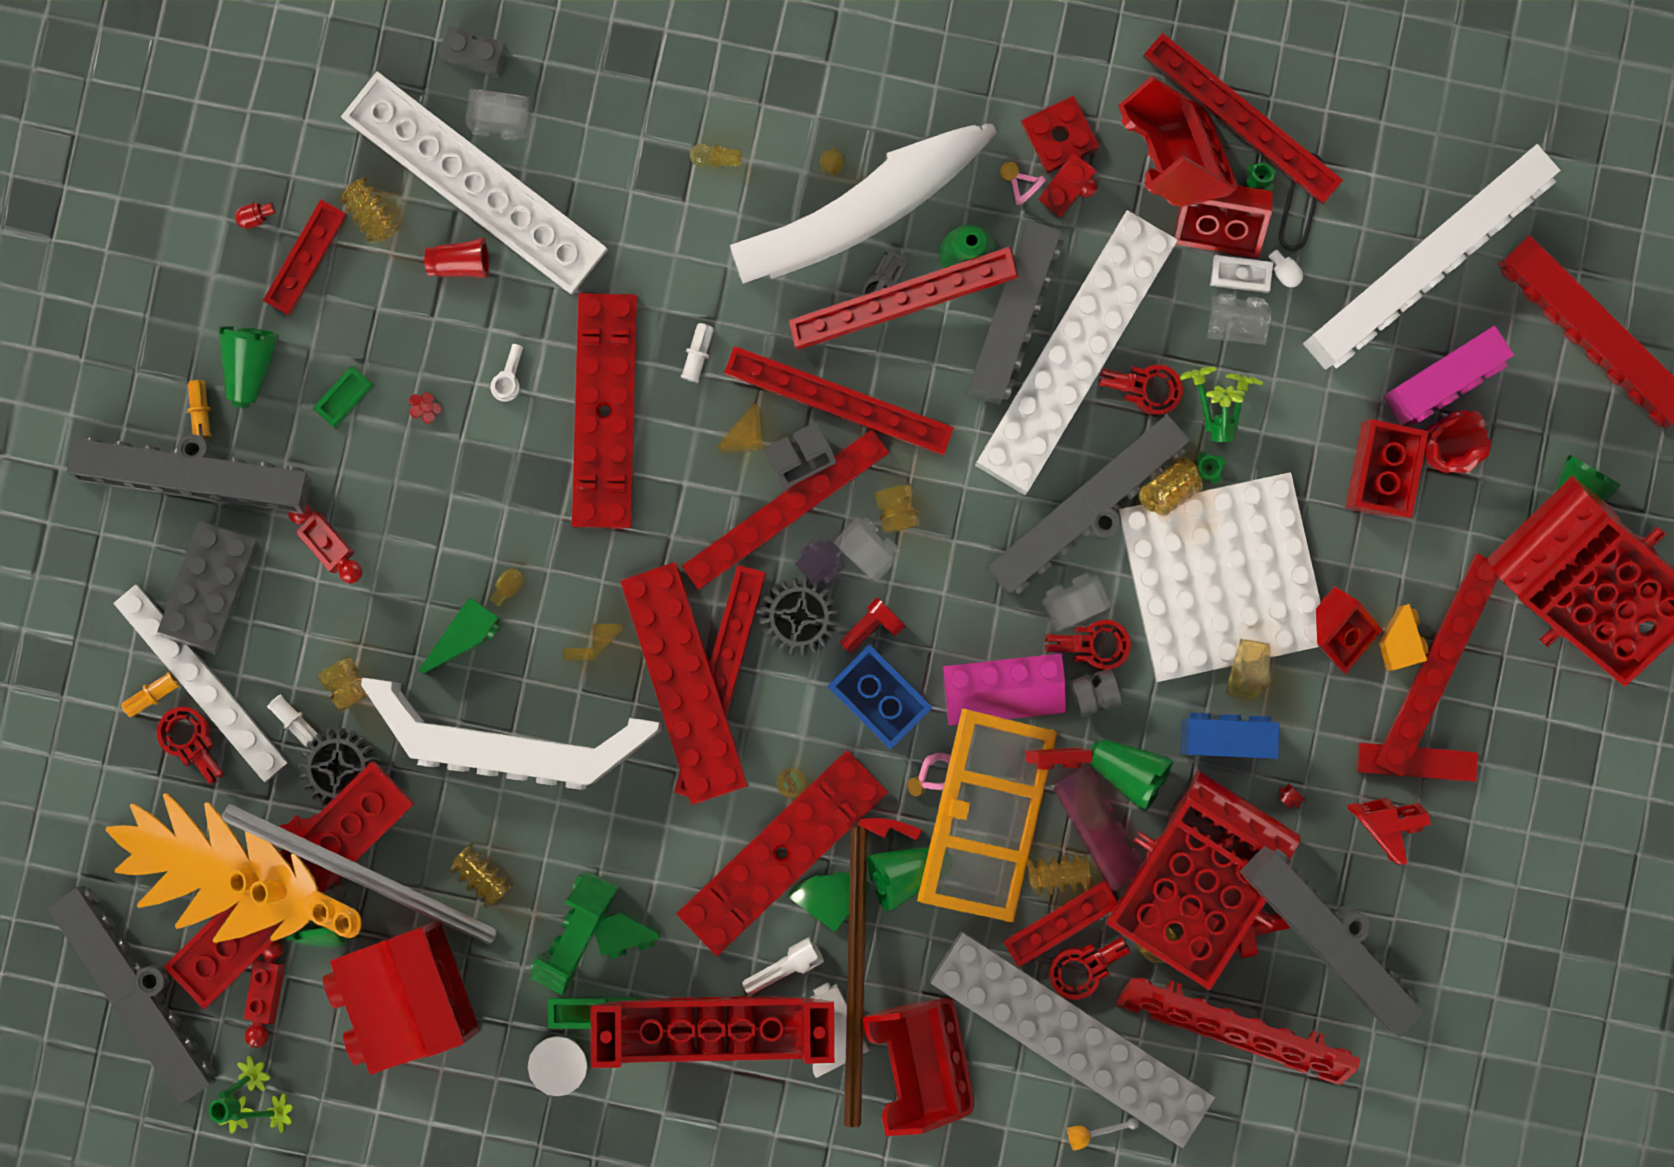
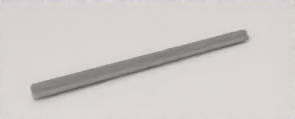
M229 804L222 814V820L485 944L490 945L496 937L497 932L495 928L236 806Z

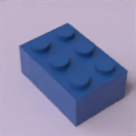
M870 644L827 686L890 750L933 708Z
M1190 713L1189 719H1182L1180 754L1278 759L1279 723L1271 722V716H1249L1248 721H1241V715L1223 714L1219 715V720H1211L1212 714Z

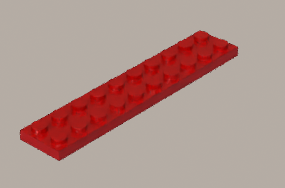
M372 761L297 836L350 861L356 862L415 803L375 761ZM282 849L280 853L294 870L291 854L293 853ZM300 857L312 874L318 886V891L323 894L341 877ZM235 904L226 911L216 914L163 967L203 1009H206L274 942L271 940V936L284 920L274 926L244 937L214 943L213 938L237 906Z

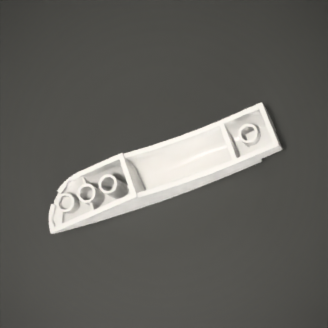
M984 124L982 125L983 130H981L980 126H967L886 153V161L840 198L784 227L730 245L732 257L742 283L769 274L771 279L820 262L861 243L892 225L934 195L966 167L997 134L995 126Z

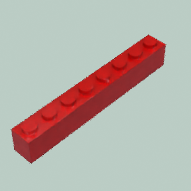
M1530 235L1521 240L1498 264L1502 269V275L1508 281L1516 282L1523 289L1522 294L1532 303L1536 302L1544 310L1543 315L1550 322L1560 325L1565 330V337L1573 344H1579L1586 351L1585 356L1595 365L1599 364L1607 372L1606 376L1613 384L1621 385L1628 392L1627 397L1637 406H1642L1649 413L1648 417L1658 427L1663 426L1665 429L1674 426V376Z

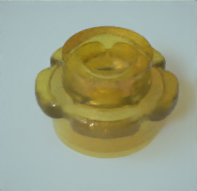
M836 147L829 151L825 150L819 161L822 172L825 175H837L843 166L845 156L838 152Z

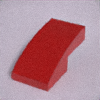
M862 818L858 822V825L884 838L889 828H893L915 840L918 839L922 829L911 824L887 818Z

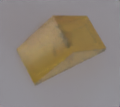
M755 402L716 447L721 454L763 451L760 409Z
M1240 638L1226 694L1255 700L1270 683L1269 643Z

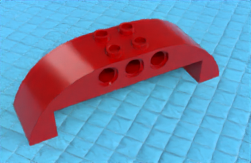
M782 996L672 997L622 1000L591 1005V1068H621V1063L786 1059H802L804 1064L835 1063L834 1001Z

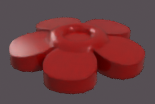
M426 392L422 396L413 394L408 400L410 405H412L409 410L411 417L417 419L422 415V421L426 424L434 421L435 416L441 413V407L438 403H432L434 397Z

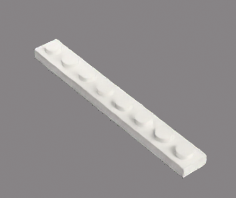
M135 584L113 603L264 782H268L289 764L286 758L194 649L189 645L162 637L157 632L163 613L140 585Z

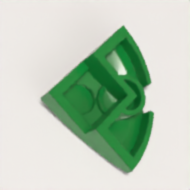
M835 872L833 875L812 876L795 887L788 897L836 933L849 914L850 873Z
M325 927L299 930L287 936L288 940L306 946L324 948L349 946L348 938L339 936Z

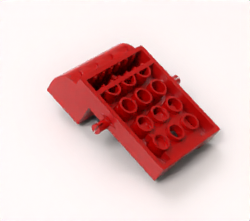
M1573 475L1487 558L1496 575L1518 595L1520 601L1552 626L1539 638L1546 647L1549 648L1559 636L1565 637L1624 687L1674 642V567L1661 557L1654 548L1667 534L1659 526H1656L1646 538L1635 535L1622 523L1615 510ZM1646 621L1654 622L1651 630L1647 632L1639 631L1642 623Z
M1197 770L1165 819L1169 823L1163 833L1153 840L1139 831L1137 835L1146 840V842L1135 836L1133 842L1148 850L1146 859L1105 923L1210 990L1252 923L1257 920L1269 929H1272L1274 925L1264 918L1266 917L1273 923L1277 921V918L1263 910L1266 900L1242 876L1240 870L1264 846L1274 852L1279 849L1291 859L1301 836L1203 772ZM1172 923H1178L1182 927V935L1177 940H1170L1166 936V929Z

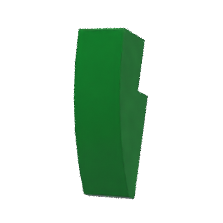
M644 996L548 998V1029H591V1005L644 999Z

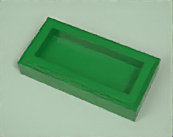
M351 365L312 409L336 429L375 385Z

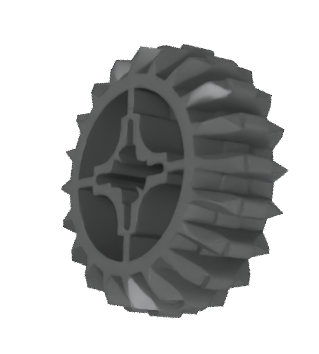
M794 577L792 578L794 587L788 588L787 582L783 580L781 581L784 589L782 592H779L776 587L771 588V591L776 595L774 600L769 596H765L764 600L771 604L770 608H760V612L769 614L768 618L760 619V624L770 625V628L763 631L764 636L771 633L775 635L769 641L770 645L776 644L778 640L782 642L778 649L779 652L782 653L787 645L791 647L789 651L790 656L795 655L796 648H801V656L806 657V647L810 646L813 654L818 653L815 646L817 642L824 648L828 645L823 639L824 635L834 638L835 634L829 631L828 627H838L839 623L831 621L830 616L839 615V610H829V606L834 605L836 600L830 599L827 602L824 598L828 596L830 591L825 589L819 594L817 592L821 585L819 582H816L811 589L808 587L809 578L804 579L803 586H798V579ZM794 593H800L794 608H777L785 597ZM808 595L813 596L819 601L824 611V617L813 615L807 610ZM804 602L802 608L805 610L804 615L808 614V618L815 619V621H802L798 627V632H795V619L791 620V616L784 614H797L801 603ZM775 617L788 620L792 624L790 640L778 631ZM805 626H822L816 636L807 641L799 642L802 629Z
M345 728L338 729L337 737L333 729H327V739L321 733L316 734L318 745L311 741L307 742V746L312 752H301V756L307 758L308 761L307 763L298 764V768H307V774L299 775V779H309L310 783L303 787L304 790L309 791L315 788L311 798L316 800L323 795L321 804L324 806L328 805L331 798L333 800L342 791V785H345L348 775L359 774L370 762L379 760L378 756H368V753L374 750L373 745H368L365 748L362 747L367 740L365 736H361L355 741L357 732L351 730L346 738ZM336 744V750H333L332 758L327 762H318L321 753L330 745ZM345 744L355 750L360 758L361 765L349 761ZM337 760H340V765L351 767L352 770L340 772L341 776H338V771L326 768V766L338 764ZM317 771L325 772L329 775L333 791L321 783Z

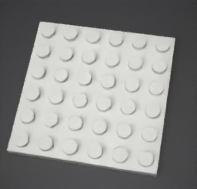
M1291 472L1118 510L1156 682L1319 647L1317 645L1316 608L1321 602Z

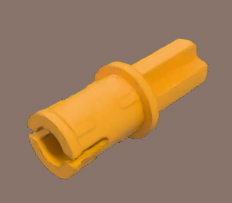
M203 380L190 381L188 383L190 408L187 409V413L191 414L192 434L200 436V427H202L203 438H211L209 423L211 407H208L206 383Z
M169 671L150 685L144 684L141 691L122 702L123 711L129 717H133L150 705L159 704V699L174 689L179 688L180 685L175 676Z

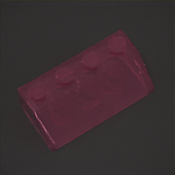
M1084 767L1078 768L1051 783V787L1108 887L1115 891L1133 879L1140 869L1139 865L1143 862L1135 848H1128L1124 840L1128 835L1120 821L1114 823L1109 814L1114 810L1107 797L1103 796L1100 798L1095 789L1099 783L1091 769L1085 771Z

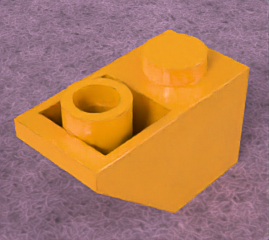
M1410 604L1397 607L1378 643L1387 671H1394L1427 661L1425 654H1428V646L1424 637L1419 636L1417 626L1420 625L1419 617L1414 608L1411 609Z

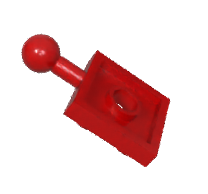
M1074 95L1021 120V125L1046 174L1063 167L1072 153H1077L1080 157H1084L1099 150L1100 146ZM1057 128H1062L1067 131L1068 138L1063 142H1058L1053 139L1052 132ZM1094 177L1082 189L1080 197L1088 198L1096 193L1098 185Z

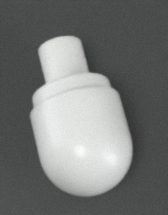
M1278 249L1269 255L1270 260L1276 266L1273 269L1275 275L1286 287H1296L1302 282L1303 272L1294 259L1290 257L1285 259Z

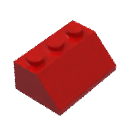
M1238 185V188L1227 197L1178 207L1173 236L1178 240L1175 245L1259 259L1272 214V191Z
M1375 419L1362 422L1345 508L1375 515L1412 518L1429 431Z

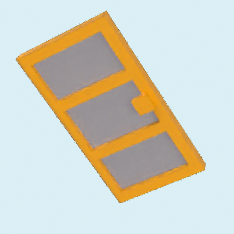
M962 709L918 894V902L1004 920L1006 922H1014L1049 770L1036 769V764L1025 762V750L1054 749L1058 732L1053 729L1048 730Z

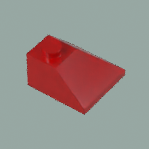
M1335 586L1316 608L1317 645L1337 668L1346 675L1383 629L1357 599Z

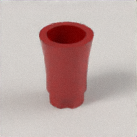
M485 238L425 248L424 264L427 275L487 279L490 263Z

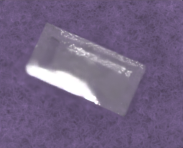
M470 89L465 124L469 130H472L473 134L479 136H489L490 133L501 134V137L507 140H518L519 137L527 138L532 103L527 96Z
M857 517L837 537L833 544L869 579L877 584L900 560L901 557L897 554L900 549L889 538L883 541L876 534L879 529L867 517L863 521Z
M1086 573L1073 579L1074 585L1065 590L1060 585L1045 592L1047 598L1041 602L1056 633L1112 607L1097 575L1090 578L1089 574Z

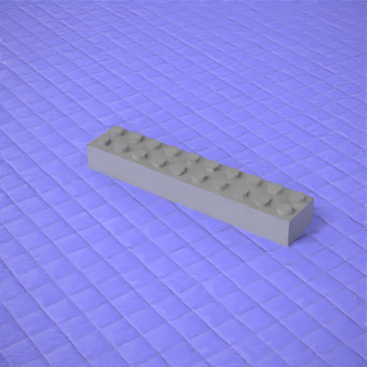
M962 930L929 980L932 985L1181 1148H1184L1215 1099L1210 1092Z

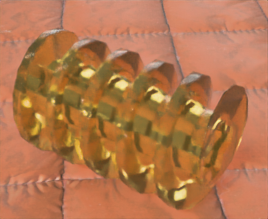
M364 177L349 185L342 192L339 200L343 205H347L346 211L349 214H354L352 220L355 224H360L359 230L361 233L366 234V241L368 243L381 242L399 231L401 225H390L395 216L393 214L383 215L389 207L387 205L377 206L382 197L380 195L371 197L376 188L374 185L365 187L364 185L369 178Z
M1182 458L1178 463H1175L1140 489L1139 500L1147 510L1155 512L1160 516L1170 514L1171 510L1174 511L1179 505L1186 502L1187 499L1193 497L1194 493L1202 490V479L1199 476L1197 466L1188 458Z
M471 842L452 861L453 865L450 873L453 875L461 871L458 881L463 883L470 880L466 889L472 891L478 888L475 898L479 900L486 896L487 898L483 906L488 908L497 903L515 883L506 887L505 882L508 876L504 875L497 878L498 867L488 870L487 868L491 860L488 858L480 862L479 859L482 851L479 850L472 854L471 849L474 843Z
M1086 853L1084 861L1081 860L1078 854H1074L1072 863H1070L1066 855H1062L1060 864H1058L1054 856L1050 857L1048 866L1043 858L1038 859L1036 867L1031 860H1027L1030 889H1034L1038 897L1041 896L1043 887H1046L1050 895H1053L1055 886H1058L1061 893L1064 894L1067 884L1070 885L1073 892H1077L1078 883L1083 885L1085 891L1089 889L1090 871Z

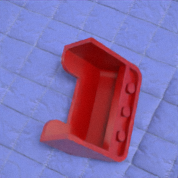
M1151 76L1118 105L1122 115L1121 122L1124 127L1130 132L1135 131L1142 135L1147 142L1149 148L1147 151L1148 155L1154 161L1157 169L1150 168L1144 174L1146 179L1144 184L1152 194L1164 197L1172 206L1184 207L1227 197L1238 188L1212 119L1199 104L1156 77Z
M939 998L892 1007L862 1017L864 1032L868 1040L873 1044L887 1042L894 1085L898 1100L888 1103L883 1109L881 1119L885 1136L924 1134L967 1117L972 1113L974 1109V1096L957 1010L950 998Z

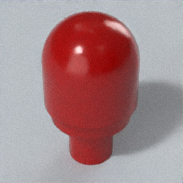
M253 202L240 207L236 211L235 221L239 227L251 229L266 222V217L275 214L276 209L272 202L262 206L258 202Z

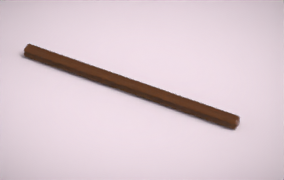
M862 826L851 828L844 1104V1125L850 1128L861 1126L862 1017H864L868 829Z

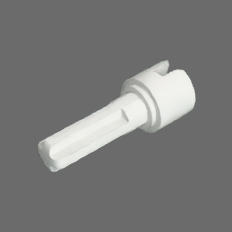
M811 937L789 947L787 956L745 979L742 984L747 994L752 995L795 971L804 974L824 963L816 943L811 942Z

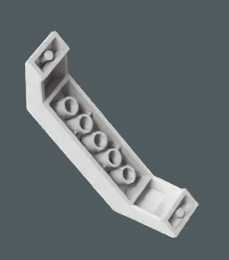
M362 678L361 686L408 756L418 759L417 765L440 767V763H447L448 770L461 772L469 771V768L473 767L477 768L476 774L498 776L499 772H506L507 779L520 781L527 780L528 776L536 777V783L557 785V780L565 781L566 788L579 790L586 789V785L594 784L658 734L662 730L663 725L661 722L629 718L627 727L598 747L590 748L425 723L401 692L402 683Z

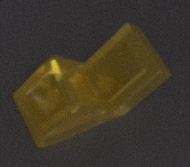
M592 624L593 648H563V660L596 661L625 631L624 624Z

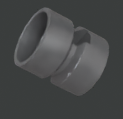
M1111 669L1095 673L1092 679L1083 676L1070 681L1073 696L1081 717L1097 713L1099 707L1108 710L1122 705L1116 679Z

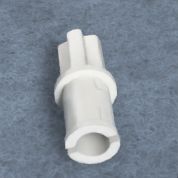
M702 323L697 325L691 347L686 350L688 356L683 373L681 374L682 379L699 383L705 358H709L707 351L714 331L713 327Z
M281 694L269 703L267 708L285 725L284 729H289L305 747H308V741L313 743L317 741L316 734L318 733L302 718L303 713H298Z

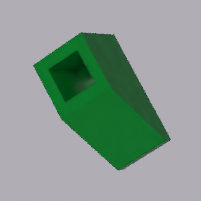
M623 911L603 917L595 931L601 956L609 954L610 959L626 955V949L637 946L639 951L656 946L654 940H658L661 937L658 930Z

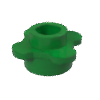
M1257 163L1248 166L1249 179L1246 181L1247 187L1267 191L1274 190L1273 179L1276 171L1272 166L1267 163Z
M1200 452L1196 457L1198 464L1197 468L1193 471L1194 478L1196 480H1210L1212 484L1219 483L1222 479L1220 473L1225 465V459L1220 455L1213 456L1208 455L1206 452ZM1207 465L1212 467L1210 471L1206 469Z

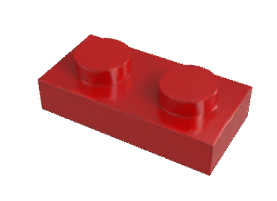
M1072 153L1038 200L1061 218L1066 214L1080 195L1082 189L1098 170L1077 153Z
M1079 747L1025 750V762L1036 764V769L1040 770L1054 769V764H1063L1064 768H1081V763L1092 762V750Z

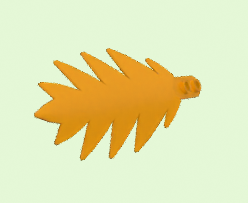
M168 793L163 794L175 834L153 814L134 803L130 804V808L138 826L121 825L106 827V832L121 847L132 854L115 868V873L145 875L168 871L137 903L138 908L161 904L200 889L175 924L176 929L196 924L237 904L213 938L214 943L244 937L274 926L283 920L284 922L271 936L272 941L292 935L302 929L310 920L345 938H353L361 930L362 921L359 913L355 909L319 892L312 874L298 855L291 854L293 870L274 844L245 831L247 854L231 828L222 820V816L209 802L205 803L204 806L210 842L189 814Z

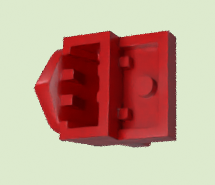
M1386 797L1347 805V809L1359 819L1386 852L1388 859L1398 865L1407 864L1401 831L1406 830V833H1417L1424 830L1423 826L1431 825L1429 813L1419 802L1395 807Z

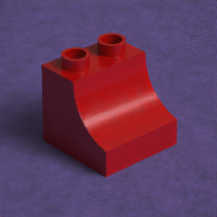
M434 921L332 959L329 962L333 972L323 975V986L331 1006L334 1009L345 1006L353 1029L343 1032V1041L348 1057L354 1066L366 1063L370 1075L465 1044L481 1031L441 922Z

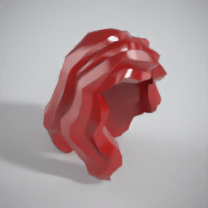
M1454 411L1441 421L1427 427L1425 431L1429 432L1424 453L1427 464L1445 474L1449 472L1467 473L1471 472L1478 464L1488 458L1492 445L1487 437L1488 432L1485 429L1486 424L1482 415L1478 411Z

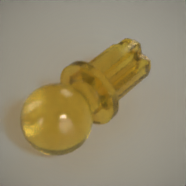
M697 144L690 151V159L698 167H705L710 163L713 168H719V166L738 167L742 161L740 150L721 148L720 145H714L711 149L706 144Z

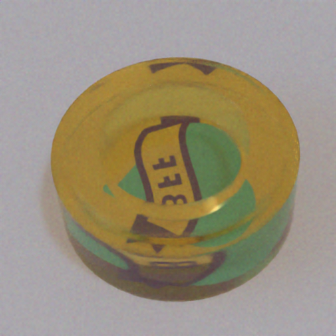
M788 768L779 774L777 788L785 797H797L805 790L806 778L800 770Z

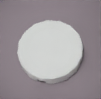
M559 1035L548 1037L537 1044L530 1054L528 1062L529 1076L533 1084L543 1093L552 1096L567 1095L577 1089L586 1077L588 1068L586 1053L582 1047L570 1037Z

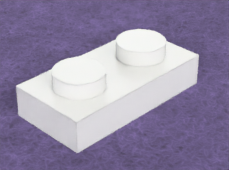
M1215 255L1213 257L1210 286L1269 293L1273 262Z

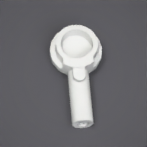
M512 344L504 371L499 372L491 382L490 389L492 395L501 402L512 401L520 391V384L515 377L523 347L517 344Z

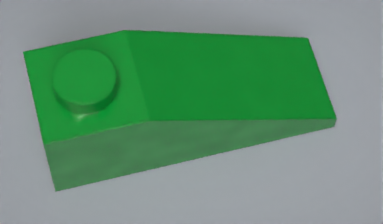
M469 597L418 671L428 675L484 644L487 639L492 641L502 627L499 625L502 618Z

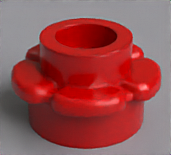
M1289 783L1283 789L1279 787V791L1282 794L1278 798L1290 810L1294 806L1300 809L1299 805L1305 799Z

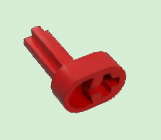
M878 597L867 606L869 612L839 641L850 654L881 624L895 637L906 627Z
M1278 913L1270 914L1277 918L1276 923H1273L1266 917L1264 918L1274 925L1272 929L1255 920L1237 947L1240 958L1257 956L1258 949L1255 936L1291 929V927Z

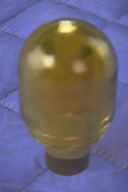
M515 568L506 569L497 579L494 586L497 590L489 600L499 607L506 597L511 599L512 596H515L524 582L522 573Z

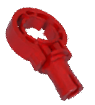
M1151 365L1144 369L1132 366L1129 374L1103 367L1099 374L1102 378L1098 379V386L1130 393L1124 395V400L1134 402L1139 410L1149 415H1162L1172 411L1177 407L1182 398L1183 385L1179 375L1165 365ZM1168 375L1171 379L1166 381L1169 388L1166 400L1161 403L1151 402L1146 394L1147 382L1152 377L1165 379ZM1171 402L1170 405L1163 410H1154L1151 408L1160 407L1161 404L1163 406Z
M1099 620L1089 624L1087 627L1076 626L1074 629V633H1089V635H1057L1047 633L1045 636V642L1057 643L1045 645L1046 653L1088 654L1089 656H1074V661L1085 662L1097 670L1119 667L1125 662L1131 649L1128 632L1121 624L1113 620ZM1103 625L1110 626L1117 631L1112 633L1116 640V651L1111 657L1115 659L1121 653L1117 661L1110 665H1103L1102 662L1112 661V659L1099 657L1093 647L1094 638L1099 632H1112V629L1103 628ZM1082 642H1086V647H1082Z
M176 707L167 711L160 719L156 731L157 740L161 748L168 754L179 757L187 767L195 763L207 780L208 785L216 783L218 781L216 777L221 779L225 773L221 771L210 755V750L207 749H213L215 745L209 738L210 726L205 716L189 707ZM182 713H192L193 715H195V716L197 717V719L199 720V722H198L197 720H195L194 718H191V717H189V716H187V715H181V714H182ZM184 719L190 720L195 726V733L188 743L177 745L171 736H166V732L172 733L174 725Z
M1120 936L1117 940L1101 949H1095L1091 943L1084 948L1070 947L1060 951L1054 957L1050 966V981L1056 992L1071 1000H1079L1091 995L1098 987L1100 980L1110 975L1106 967L1126 954L1131 953L1123 936ZM1068 956L1062 961L1061 964L1063 966L1069 961H1078L1087 967L1089 971L1088 979L1084 984L1077 986V991L1087 987L1086 990L1082 992H1069L1063 989L1066 988L1073 991V985L1067 984L1062 978L1061 966H1059L1058 975L1054 973L1057 963L1063 957ZM1097 960L1098 963L1091 966L1090 962Z

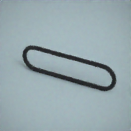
M1310 152L1313 156H1315L1324 164L1322 158L1318 154ZM1291 180L1281 222L1279 241L1285 249L1296 251L1301 249L1307 242L1317 199L1314 197L1312 199L1302 242L1297 246L1287 245L1284 242L1283 233L1295 187V181Z

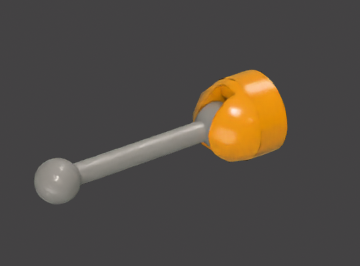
M1132 1117L1128 1122L1089 1131L1084 1126L1079 1125L1068 1127L1067 1133L1073 1151L1085 1148L1090 1142V1138L1126 1128L1137 1129L1139 1127V1120Z

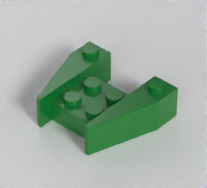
M587 871L584 876L578 875L571 888L572 892L564 903L573 908L569 910L562 923V927L566 928L562 936L558 935V937H555L549 950H546L541 955H536L530 967V970H532L530 979L560 995L566 992L579 967L578 964L603 916L610 908L620 888L619 886L590 871Z

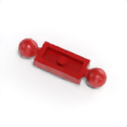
M308 504L306 505L305 514L288 512L289 519L293 523L302 525L296 531L297 535L329 572L336 574L339 570V577L348 584H354L361 579L363 574L361 565L356 561L348 560L355 552L321 513L314 511L312 514Z
M281 939L274 941L262 953L264 960H255L253 962L243 1018L253 1021V1024L247 1028L244 1035L245 1042L252 1048H260L267 1043L269 1034L264 1025L275 1024L285 968L284 964L275 963L276 958L281 956L284 950V944Z

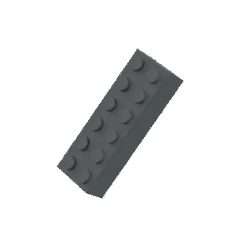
M1027 220L1014 257L1019 278L1005 282L967 395L1000 406L1002 399L1008 400L1015 383V380L1010 378L1012 371L1018 372L1025 354L1024 351L1020 350L1021 345L1028 344L1035 324L1030 323L1031 317L1037 318L1045 297L1039 295L1041 289L1047 290L1054 271L1053 268L1049 267L1050 262L1056 263L1064 241L1059 240L1060 230Z

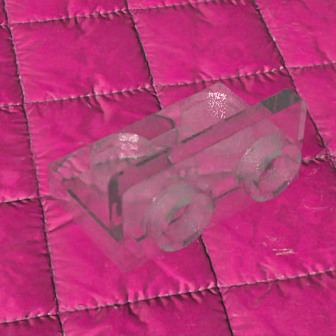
M1219 294L1218 297H1211L1207 338L1266 345L1272 312L1269 303L1257 297L1240 300L1230 294Z

